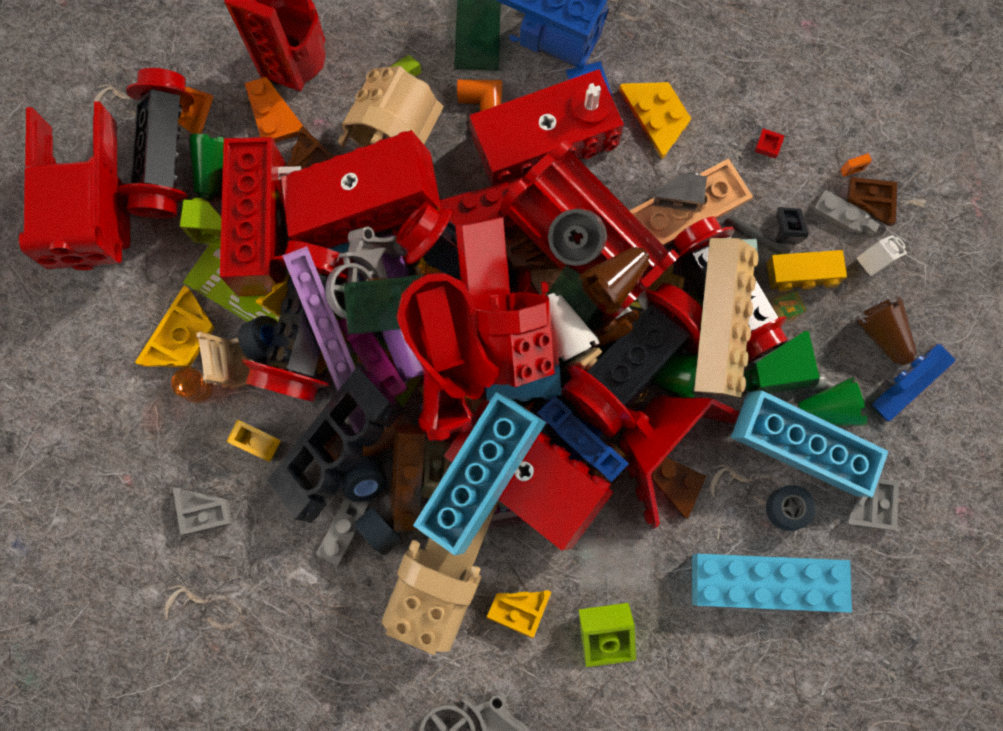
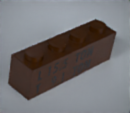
M395 425L389 520L394 531L418 530L413 525L420 515L425 433L420 429L419 425Z

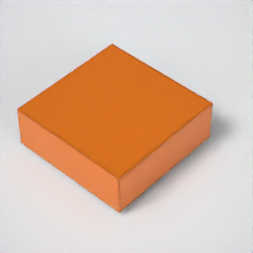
M867 153L847 160L840 169L843 177L864 171L872 161L870 154Z

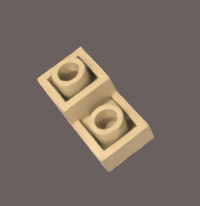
M589 348L562 368V372L568 377L567 368L570 365L588 371L598 361L602 351L599 348Z

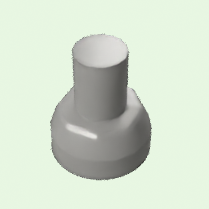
M818 372L820 378L810 384V389L822 391L836 385V383L828 381L823 373Z

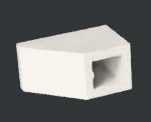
M891 235L878 241L856 259L872 277L903 257L907 252L905 251L906 247L903 241Z

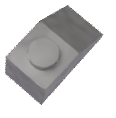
M696 172L681 174L656 192L653 206L700 212L704 204L707 176H701V174Z

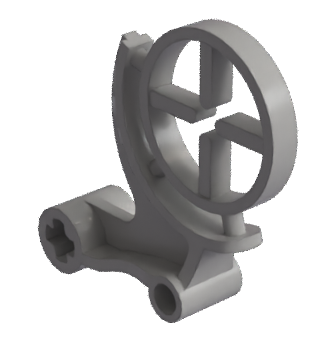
M370 227L349 232L348 241L350 245L348 251L338 254V258H343L344 264L331 271L325 287L328 304L338 316L344 319H358L368 315L373 308L378 312L385 308L386 304H366L365 308L355 315L356 296L368 299L374 298L373 284L367 285L368 291L358 289L352 292L353 295H348L346 311L339 306L334 292L349 293L351 291L350 288L356 287L357 272L362 275L364 280L387 278L382 262V254L385 253L392 258L406 256L407 250L396 242L397 235L388 238L374 237V231ZM350 259L358 261L363 266L356 263H350ZM349 268L348 287L334 285L338 274L343 269Z
M501 691L495 692L490 699L477 704L467 696H464L462 699L465 703L463 707L455 704L436 706L424 717L419 730L425 731L426 723L429 717H431L441 731H446L447 726L436 712L450 709L464 716L451 727L450 731L458 730L467 721L471 731H476L475 722L468 713L469 708H471L480 721L482 731H538L536 729H528L523 722L513 717L504 706L507 697ZM499 698L502 704H497L494 699Z

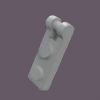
M345 496L316 555L339 566L357 532L354 523L368 511L370 502H356ZM350 507L357 510L355 517L347 514Z

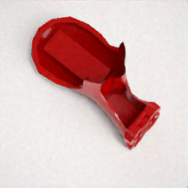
M445 273L426 274L413 281L402 293L396 318L404 340L422 366L424 374L423 409L418 419L420 429L423 432L426 431L430 441H442L449 438L454 432H467L474 428L477 418L467 407L464 397L465 395L471 399L481 397L484 387L489 388L495 382L500 369L488 360L477 336L478 318L475 304L465 284Z

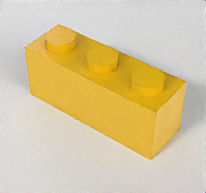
M843 250L772 255L766 262L770 289H778V291H788L793 289V287H801L803 290H808L819 285H825V288H833L839 286L847 277Z

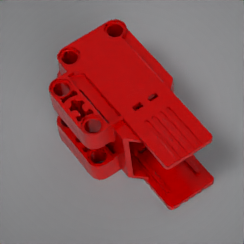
M94 101L93 156L88 161L57 164L55 157H53L52 127L33 107H26L24 232L19 234L21 251L47 270L72 268L79 271H88L98 265L120 264L122 261V249L130 248L131 232L130 213L127 211L128 197L118 191L119 186L124 185V183L117 176L116 120L111 117V114L103 107L100 101Z

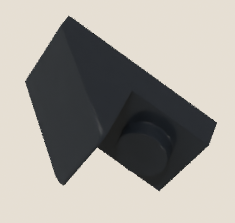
M778 207L776 217L779 230L776 242L800 244L807 239L809 233L801 208Z

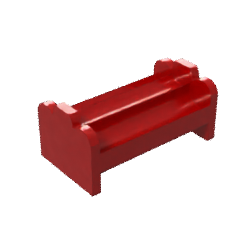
M564 140L550 154L545 155L529 170L523 179L509 190L497 214L503 220L509 216L586 296L587 294L581 285L584 282V278L580 279V276L586 270L631 247L646 250L650 257V265L619 310L609 314L604 311L606 309L604 305L600 304L597 306L604 314L600 320L605 323L610 318L615 319L680 255L674 249L669 252L572 152L573 146L567 140ZM585 209L598 215L605 224L607 231L605 248L597 258L587 264L577 266L565 264L556 258L550 249L548 241L550 226L557 216L567 210ZM576 232L575 240L580 242V239H583V234Z

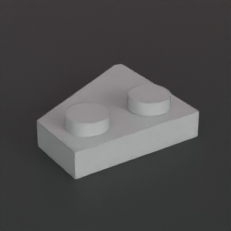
M879 478L873 497H860L847 517L845 524L896 531L899 481Z
M173 488L180 535L184 536L232 524L228 500Z

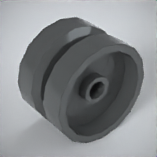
M585 209L567 210L557 216L550 226L548 234L550 249L555 257L565 264L574 266L587 264L597 258L604 250L607 241L606 226L601 218L592 211ZM576 232L583 234V239H580V242L575 240Z

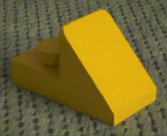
M238 419L226 442L268 462L271 461L281 441Z

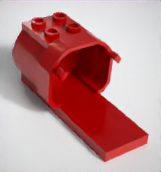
M224 0L261 78L267 77L271 82L301 92L305 82L313 79L323 69L326 57L324 47L326 39L317 9L312 0Z
M493 217L455 225L461 281L467 287L475 304L478 318L477 336L488 360L500 369L498 377L492 385L517 387L555 374L550 298L545 296V292H549L547 282H541L542 295L528 292L510 293L504 221L502 217Z

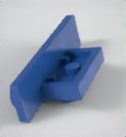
M941 344L935 345L926 355H919L910 363L912 367L907 372L903 370L894 377L895 383L879 396L871 406L885 421H891L955 362V358Z

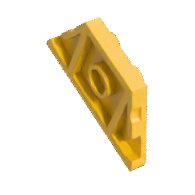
M669 82L621 84L619 91L661 159L665 158L672 145L675 144L680 134L690 123V115Z
M184 285L135 361L136 364L147 367L190 368L200 352L197 333L203 332L211 335L215 327L187 286Z

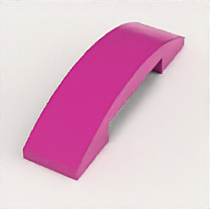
M363 317L358 319L343 318L337 322L367 371L373 373L394 398L408 390Z

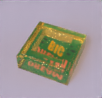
M797 290L773 300L781 317L786 316L787 320L807 311Z

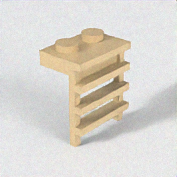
M198 332L197 338H199L204 373L203 381L207 384L214 383L216 386H230V389L249 385L246 384L250 369L242 362V359L253 360L243 353L239 346L238 338L227 340Z

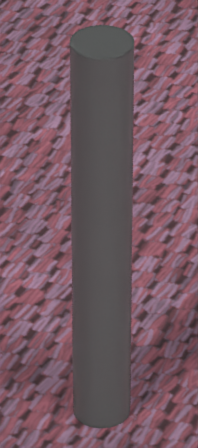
M731 214L727 220L728 224L751 238L757 239L758 242L777 254H790L791 250Z

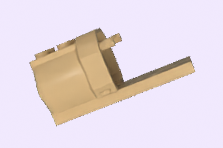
M401 66L374 68L369 71L364 86L356 94V101L342 124L345 134L340 136L338 143L344 147L348 138H351L360 147H365L376 143L378 140L396 136L400 132L412 130L421 142L425 144L444 106L436 100L427 83L409 74Z
M497 500L464 554L453 555L431 538H429L425 550L419 548L420 543L413 540L411 542L409 550L404 554L398 569V580L381 621L387 630L386 635L432 655H435L436 652L451 651L468 605H470L482 578L479 575L481 568L473 565L499 500Z

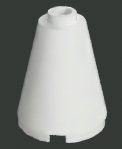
M555 293L548 295L550 298L554 365L560 363L559 358L566 361L588 350L591 347V342L594 346L599 344L597 337L562 295L556 296Z

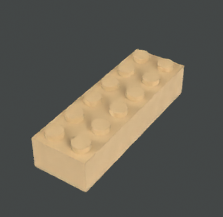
M710 238L694 390L697 392L741 397L742 392L745 390L746 379L743 377L744 367L748 363L746 344L751 336V329L748 324L749 316H752L753 313L751 294L756 286L753 274L754 266L758 264V253L754 247L740 238Z

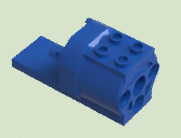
M495 0L525 14L520 28V37L510 34L509 39L515 43L520 41L521 46L537 53L543 51L581 69H584L602 35L603 26L609 12L608 0Z

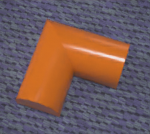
M458 79V104H480V111L502 104V80Z

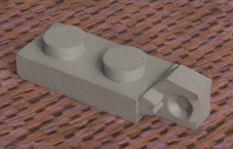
M827 190L823 191L812 210L814 213L852 234L854 232L859 234L864 232L872 236L880 226L864 210Z

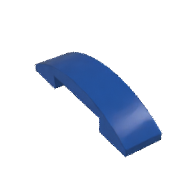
M555 395L537 413L562 440L611 483L628 466V462L600 440Z

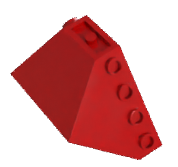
M661 395L655 397L642 411L650 419L648 423L654 429L649 438L628 429L621 435L619 447L622 454H626L629 464L627 470L631 478L635 477L638 486L635 487V492L639 502L643 501L646 510L643 511V515L647 525H651L652 529L657 528L660 524L651 477L653 471L701 417L736 424L740 411L713 398H671Z

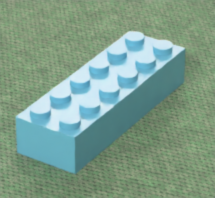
M762 390L747 392L730 437L847 493L860 497H873L888 454L887 450Z
M496 392L413 526L453 555L464 554L546 422L505 395Z
M693 554L692 605L852 613L850 560Z

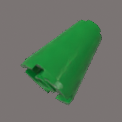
M190 134L189 149L194 193L198 194V198L212 200L213 196H218L223 182L224 138L218 136L217 139L211 138L207 134Z
M679 353L652 383L681 398H694L695 394L692 391L693 387H695L698 354Z
M854 377L846 379L797 403L798 408L835 426H863L867 424V415H861V411L865 408L864 400L858 383L854 382Z

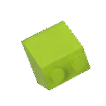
M193 198L192 200H184L180 222L182 230L194 243L221 244V216L205 199Z
M629 602L578 609L586 667L636 661L635 624Z

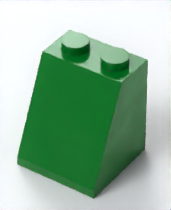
M809 331L802 332L744 373L745 376H743L746 379L745 390H748V392L762 390L766 393H775L806 388L818 380L820 377Z

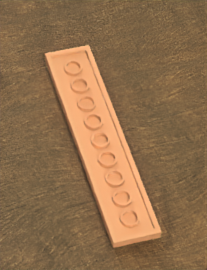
M729 158L700 173L701 176H707L704 204L700 212L653 206L654 198L631 209L630 212L666 246L672 243L674 238L690 225L710 216H715L717 219L751 201L753 196ZM561 269L528 270L532 275L531 283L537 289L539 295H542L541 282H547L549 292H545V296L555 293L556 296L562 295L565 299L570 294H576L581 291Z

